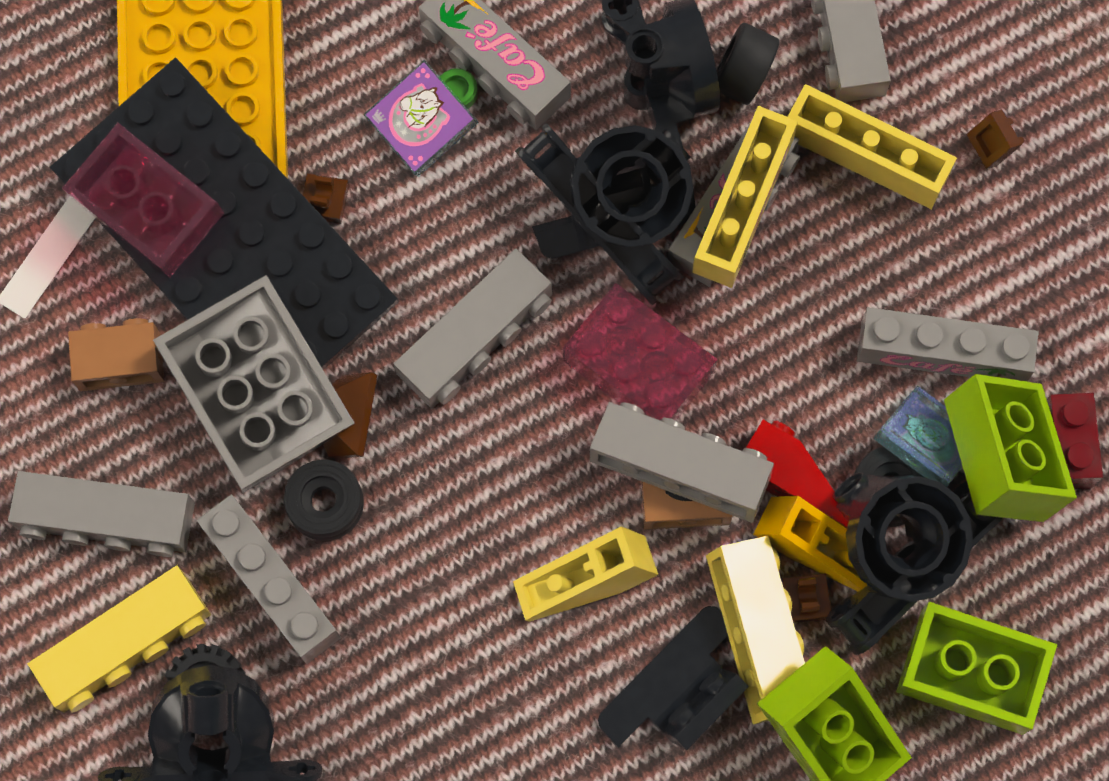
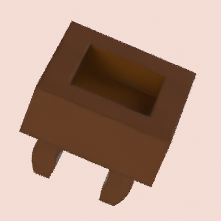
M1003 110L991 112L966 134L986 169L998 166L1025 141L1023 137L1016 135L1011 126L1014 124V121L1011 118H1007Z
M307 173L303 196L327 222L342 224L349 182L345 179Z
M826 573L782 578L783 589L788 591L792 601L791 616L793 623L826 619L831 611Z

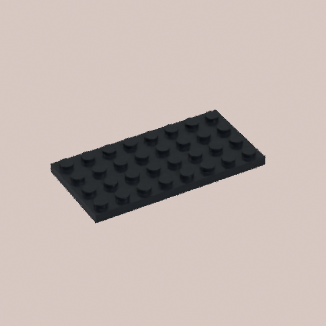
M176 57L50 166L52 171L187 320L267 275L324 370L399 303L398 298Z

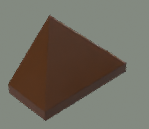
M372 372L342 375L331 383L355 424L323 444L328 457L338 459L364 456L377 374Z

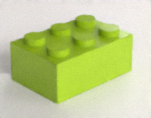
M974 374L944 399L976 515L1044 522L1077 498L1042 384Z
M928 602L921 610L896 692L1024 735L1033 729L1057 644Z
M826 646L757 703L810 781H885L912 758L854 669Z

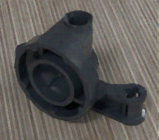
M602 0V25L604 29L625 45V65L627 71L624 76V99L634 109L647 110L653 130H658L661 133L665 129L668 130L683 147L676 123L717 112L720 108V89L714 56L705 24L695 1L674 0L666 2L662 19L646 24L639 0ZM617 9H621V12H622L623 14H622V15H619V12H618ZM644 80L643 91L635 89L632 86L633 83ZM647 167L649 178L653 182L658 183L660 180Z
M545 123L541 126L542 132L525 148L518 147L515 150L516 154L571 212V215L592 239L613 259L641 294L654 305L657 302V295L674 280L681 281L684 278L653 243L672 233L688 212L693 193L691 168L688 163L691 156L668 130L665 129L661 133L658 130L633 125L613 128L592 140L579 159H577L567 145ZM550 143L551 147L536 159L535 155ZM640 158L660 181L655 186L653 184L650 185L648 195L643 201L638 204L628 205V210L622 214L602 191L607 186L611 188L613 179L620 170L634 167L636 165L634 162ZM663 270V273L660 276H658L651 284H648V282L653 277H655L660 271Z
M863 472L852 475L835 490L833 498L838 503L837 509L849 521L846 531L849 560L859 578L867 586L838 603L829 612L826 622L831 628L837 627L850 642L849 649L854 655L866 652L917 601L934 598L954 585L968 564L971 549L991 529L999 524L1003 518L976 515L967 481L952 492L941 482L914 475L885 477L870 474L866 476ZM897 516L905 526L906 536L912 538L913 541L903 546L893 556L887 552L885 536L888 525Z
M207 665L185 670L167 682L154 700L148 730V739L153 754L152 765L108 768L99 773L98 781H318L322 776V766L316 761L304 759L271 762L270 751L274 735V716L269 697L254 679L238 670ZM223 732V739L228 746L217 750H207L196 747L192 743L195 740V734L214 735Z

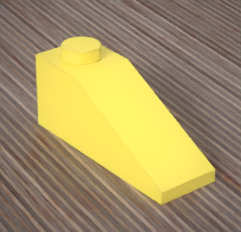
M621 526L518 578L513 583L525 621L531 622L623 593L657 576L658 572L646 537Z

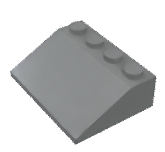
M267 275L153 339L158 351L242 493L284 470L355 424Z

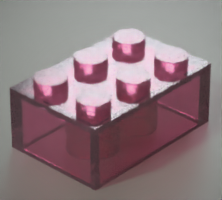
M119 123L115 125L62 188L76 203L169 278L224 214L219 204Z
M617 283L613 285L563 347V361L619 404H633L641 408L645 413L644 415L657 420L670 418L677 421L713 376L718 360Z

